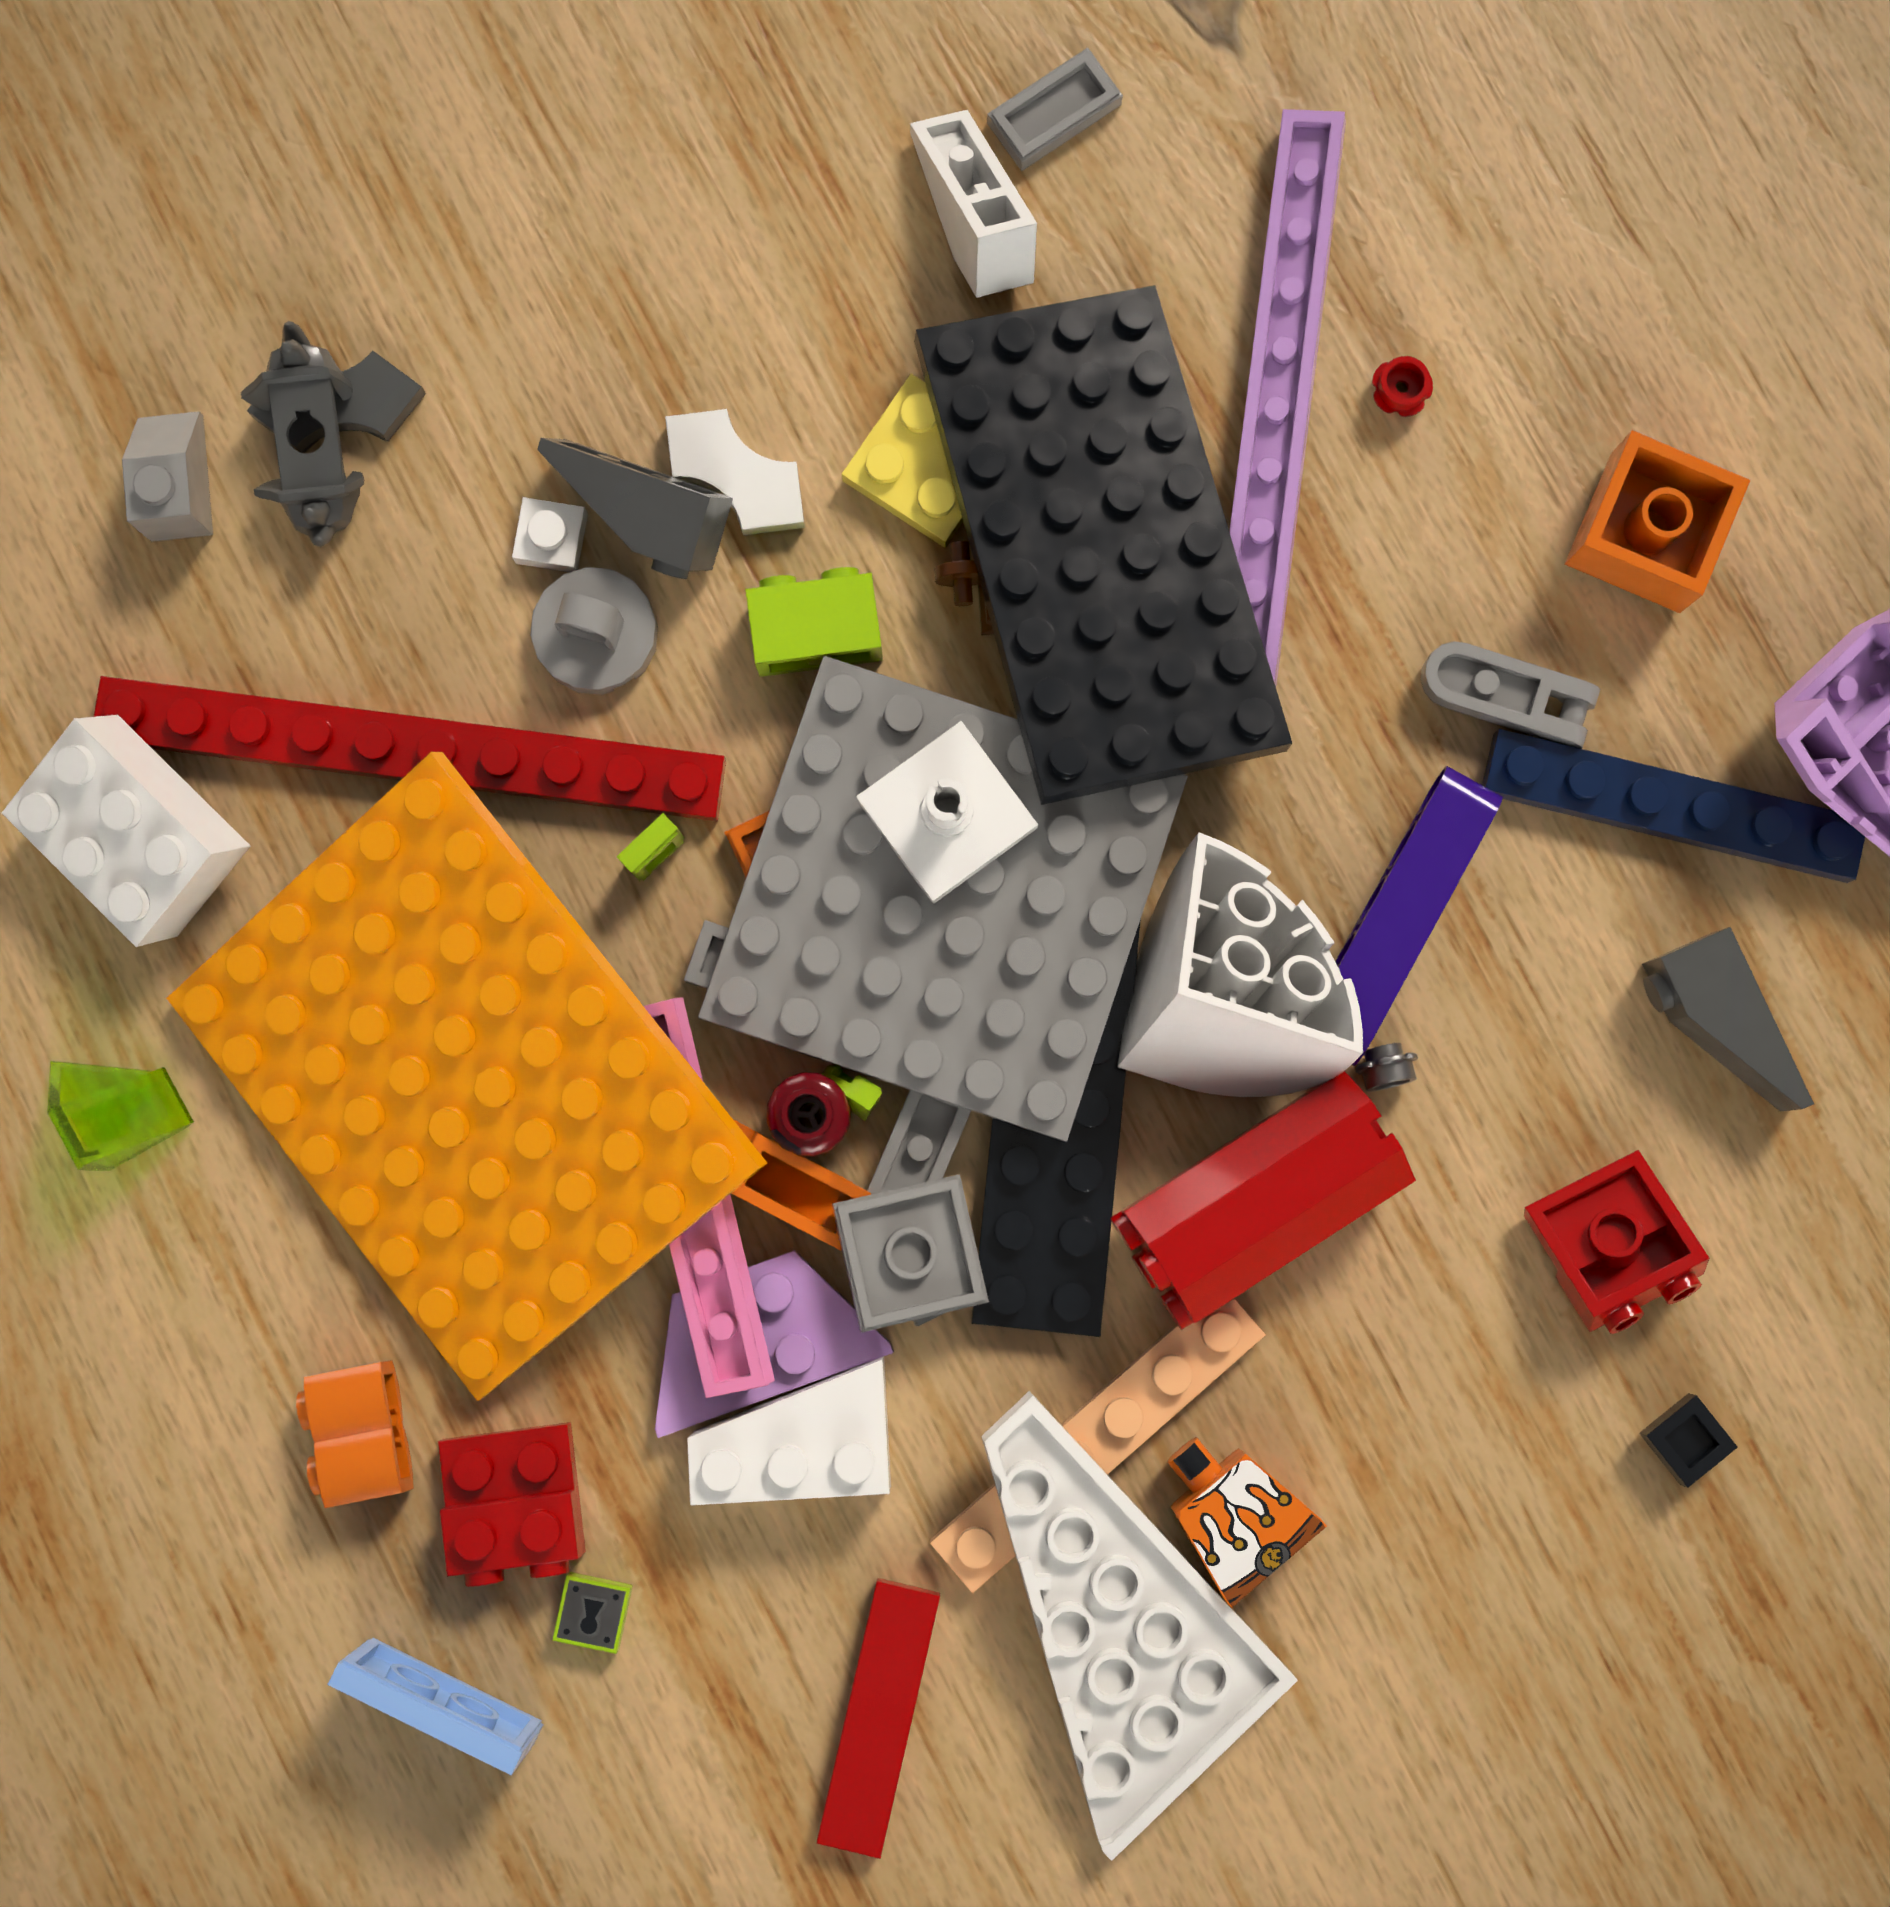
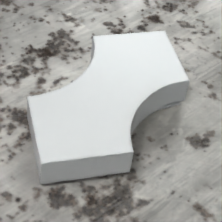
M727 409L665 416L672 477L733 498L731 507L737 515L743 535L805 528L796 462L771 460L749 449L735 433Z

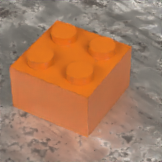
M1632 430L1611 453L1564 565L1677 613H1681L1704 594L1750 480Z

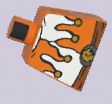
M1195 1437L1179 1448L1167 1461L1189 1488L1170 1508L1215 1587L1231 1608L1327 1527L1320 1517L1239 1448L1221 1463H1218L1201 1441Z

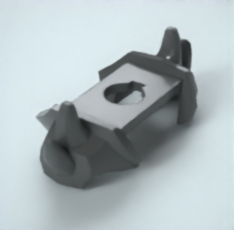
M288 321L283 326L281 347L271 352L266 372H262L241 392V399L256 408L271 411L280 472L279 479L268 481L255 488L254 495L262 499L281 503L296 531L308 535L313 545L322 547L332 540L334 533L345 529L351 522L355 505L360 496V488L364 485V476L361 472L352 471L346 479L334 396L335 388L343 401L350 399L353 389L351 381L341 372L329 351L311 345L299 325ZM310 411L311 417L317 419L323 426L325 432L324 442L315 452L300 453L290 443L289 430L292 424L298 420L297 413Z

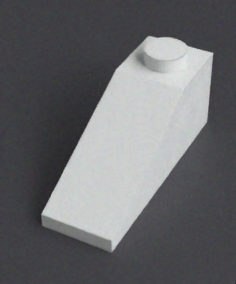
M968 110L910 123V134L953 258L976 298L1034 283L1037 222Z

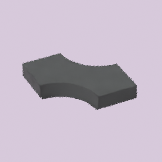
M372 350L360 363L341 371L351 381L353 389L351 398L343 401L334 388L339 432L362 431L384 441H389L426 393L422 386ZM251 405L247 412L274 433L271 411L262 410ZM310 411L297 413L298 420L292 424L289 430L290 443L300 453H305L316 442L325 437L322 424L317 419L311 417Z

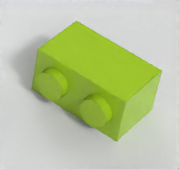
M839 567L821 573L822 579L797 582L796 577L791 575H778L760 580L759 587L745 589L754 660L759 677L817 670L820 668L823 656L852 665L883 661L872 572L859 574L857 568Z

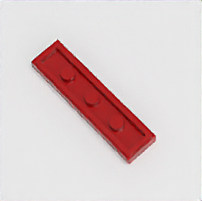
M877 1578L816 1844L881 1859L940 1600V1592Z

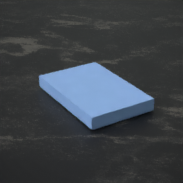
M375 1638L368 1639L338 1662L327 1684L509 1775L514 1773L534 1746L544 1725L541 1723L542 1720Z

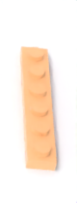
M1232 1299L1183 1330L1175 1324L1061 1425L1108 1475L1266 1334L1235 1299ZM995 1483L930 1539V1544L972 1593L1016 1556Z

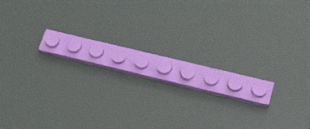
M1283 109L1229 532L1275 686L1277 685L1346 125L1345 112Z

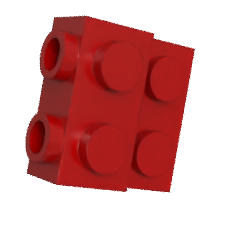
M1639 1150L1526 1206L1524 1209L1525 1219L1557 1268L1556 1279L1589 1332L1605 1325L1610 1334L1618 1333L1632 1326L1644 1316V1312L1640 1308L1641 1306L1660 1296H1663L1668 1305L1674 1304L1689 1297L1702 1286L1698 1277L1704 1275L1710 1258Z
M571 1422L445 1438L438 1441L445 1507L440 1510L447 1577L464 1575L465 1586L474 1587L504 1581V1569L529 1566L531 1578L556 1576L570 1571L569 1560L579 1559L586 1552Z

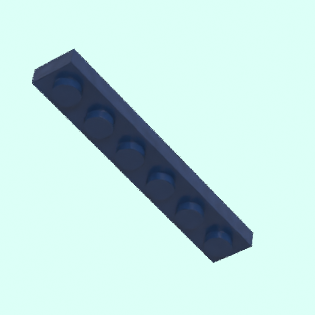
M1498 729L1493 734L1482 782L1484 787L1503 796L1505 800L1844 883L1856 880L1865 841L1863 834L1830 809L1503 729Z

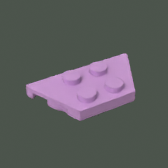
M794 1250L748 1267L775 1381L764 1387L706 1398L681 1293L672 1294L655 1423L657 1437L666 1436L892 1354L894 1350L891 1342L876 1329L860 1332L854 1306Z

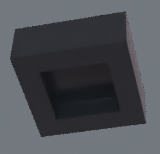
M1690 1393L1639 1433L1677 1482L1687 1488L1738 1448L1698 1396Z

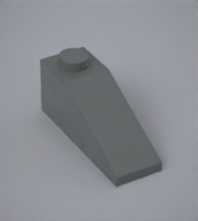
M540 438L537 450L633 552L653 558L651 566L653 570L681 579H687L691 571L713 570L733 498L567 439Z
M1731 927L1710 933L1642 963L1647 977L1643 979L1646 994L1658 1012H1665L1670 1023L1780 1112L1801 1110L1814 1104Z

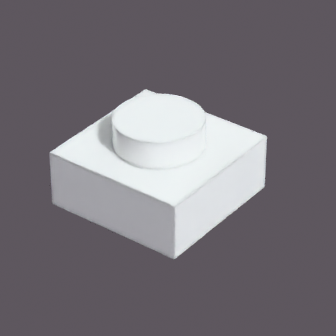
M523 497L512 554L515 563L564 572L578 570L588 517L585 507Z

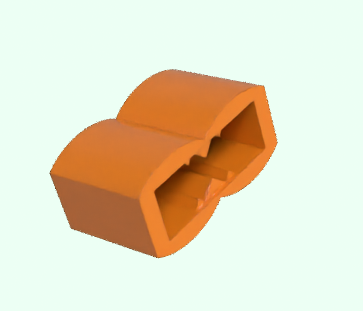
M383 1361L304 1377V1391L298 1392L296 1398L297 1415L303 1430H310L312 1434L314 1456H310L307 1460V1478L312 1493L315 1496L321 1495L324 1508L400 1494L414 1489L411 1456L403 1426L400 1389L393 1361Z

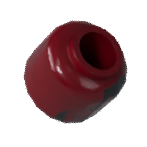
M802 1072L786 1078L773 1090L767 1103L766 1121L771 1136L783 1149L798 1156H819L832 1151L844 1140L851 1126L852 1108L845 1092L834 1080L819 1073ZM815 1103L809 1112L800 1111L805 1104ZM822 1108L823 1119L818 1124L815 1115ZM799 1117L809 1118L812 1128L804 1126Z

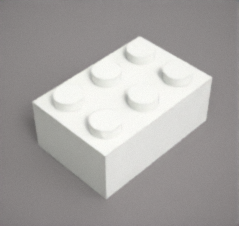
M119 715L74 718L2 811V814L135 947L178 937L251 847Z

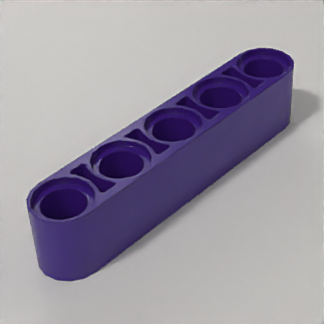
M1448 766L1443 768L1427 793L1335 961L1342 978L1352 979L1360 1007L1363 1029V1054L1352 1066H1355L1360 1061L1371 1044L1503 799V796Z

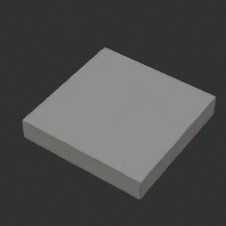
M960 1174L832 1203L860 1332L871 1331L989 1302Z

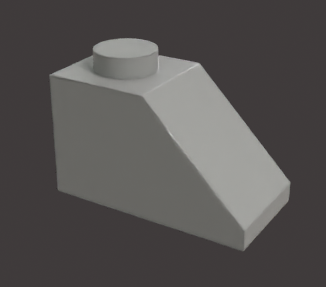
M198 411L138 418L122 458L127 522L151 542L213 535L203 414Z

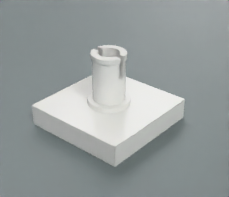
M962 721L856 796L860 806L933 904L1038 829V823Z

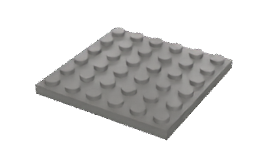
M823 656L698 1018L1067 1142L1188 776L1182 774L1041 805L1018 719ZM962 721L1038 823V829L933 904L860 806L856 796Z

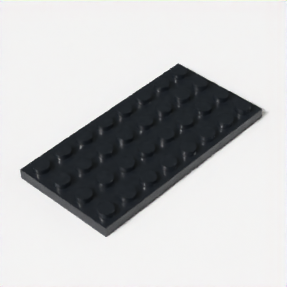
M1147 286L917 329L914 340L1041 805L1287 752L1292 745L1291 736L1156 286Z

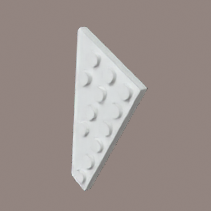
M1028 1391L981 1438L1097 1839L1102 1851L1112 1861L1298 1680L1037 1398Z

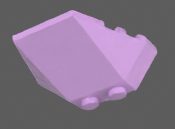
M1889 609L1854 627L1778 699L1774 706L1776 738L1808 790L1890 857Z

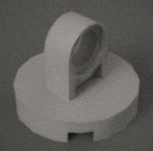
M585 567L563 574L543 591L533 610L530 636L538 660L558 683L578 693L604 695L613 692V688L625 685L633 677L636 680L645 672L656 652L658 625L649 599L632 579L612 569Z

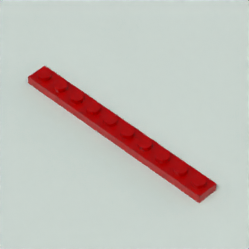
M100 676L94 717L119 715L152 749L398 781L404 778L430 752H443L472 790L655 814L664 813L665 815L718 821L726 767V758L723 755Z

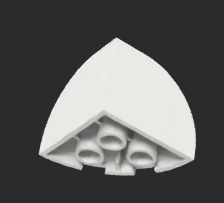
M1198 832L1174 867L1147 927L1136 962L1134 993L1122 1032L1118 1067L1186 1089L1235 1097H1265L1290 1094L1319 1086L1335 1078L1363 1054V1029L1360 1007L1352 979L1342 978L1340 970L1329 951L1334 941L1303 900L1296 906L1280 889L1267 880V877L1271 874L1269 869L1234 847Z

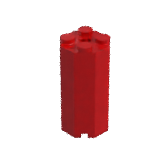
M1345 1071L1335 1078L1313 1087L1110 1218L1129 1250L1132 1251L1137 1247L1141 1249L1132 1255L1131 1258L1151 1289L1157 1287L1160 1292L1165 1289L1168 1291L1160 1296L1181 1330L1192 1323L1200 1321L1416 1181L1402 1146L1393 1133L1385 1135L1376 1121L1382 1117L1372 1100Z

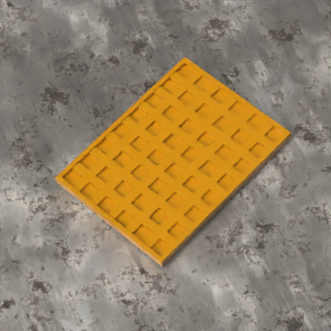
M430 752L166 998L477 1401L489 1395L767 1164L755 1146L443 752Z

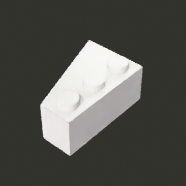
M884 1356L695 1430L687 1438L690 1505L890 1494L891 1474Z

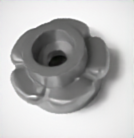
M1391 1043L1366 1050L1364 1053L1366 1062L1355 1068L1356 1073L1363 1076L1366 1091H1378L1416 1080L1412 1061L1417 1060L1418 1056L1413 1052L1403 1054L1401 1043Z

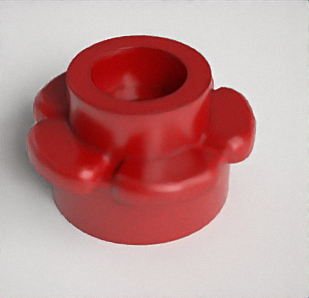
M1401 356L1394 358L1389 363H1382L1376 369L1372 378V385L1376 388L1373 398L1377 406L1389 414L1398 412L1401 417L1414 416L1422 411L1425 406V399L1430 398L1433 392V381L1427 367L1420 360L1410 356ZM1400 382L1406 384L1407 391L1399 392L1396 384Z

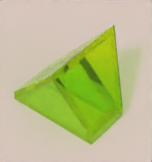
M50 1061L47 1113L77 1170L111 1171L194 1123L165 1067L149 1071Z

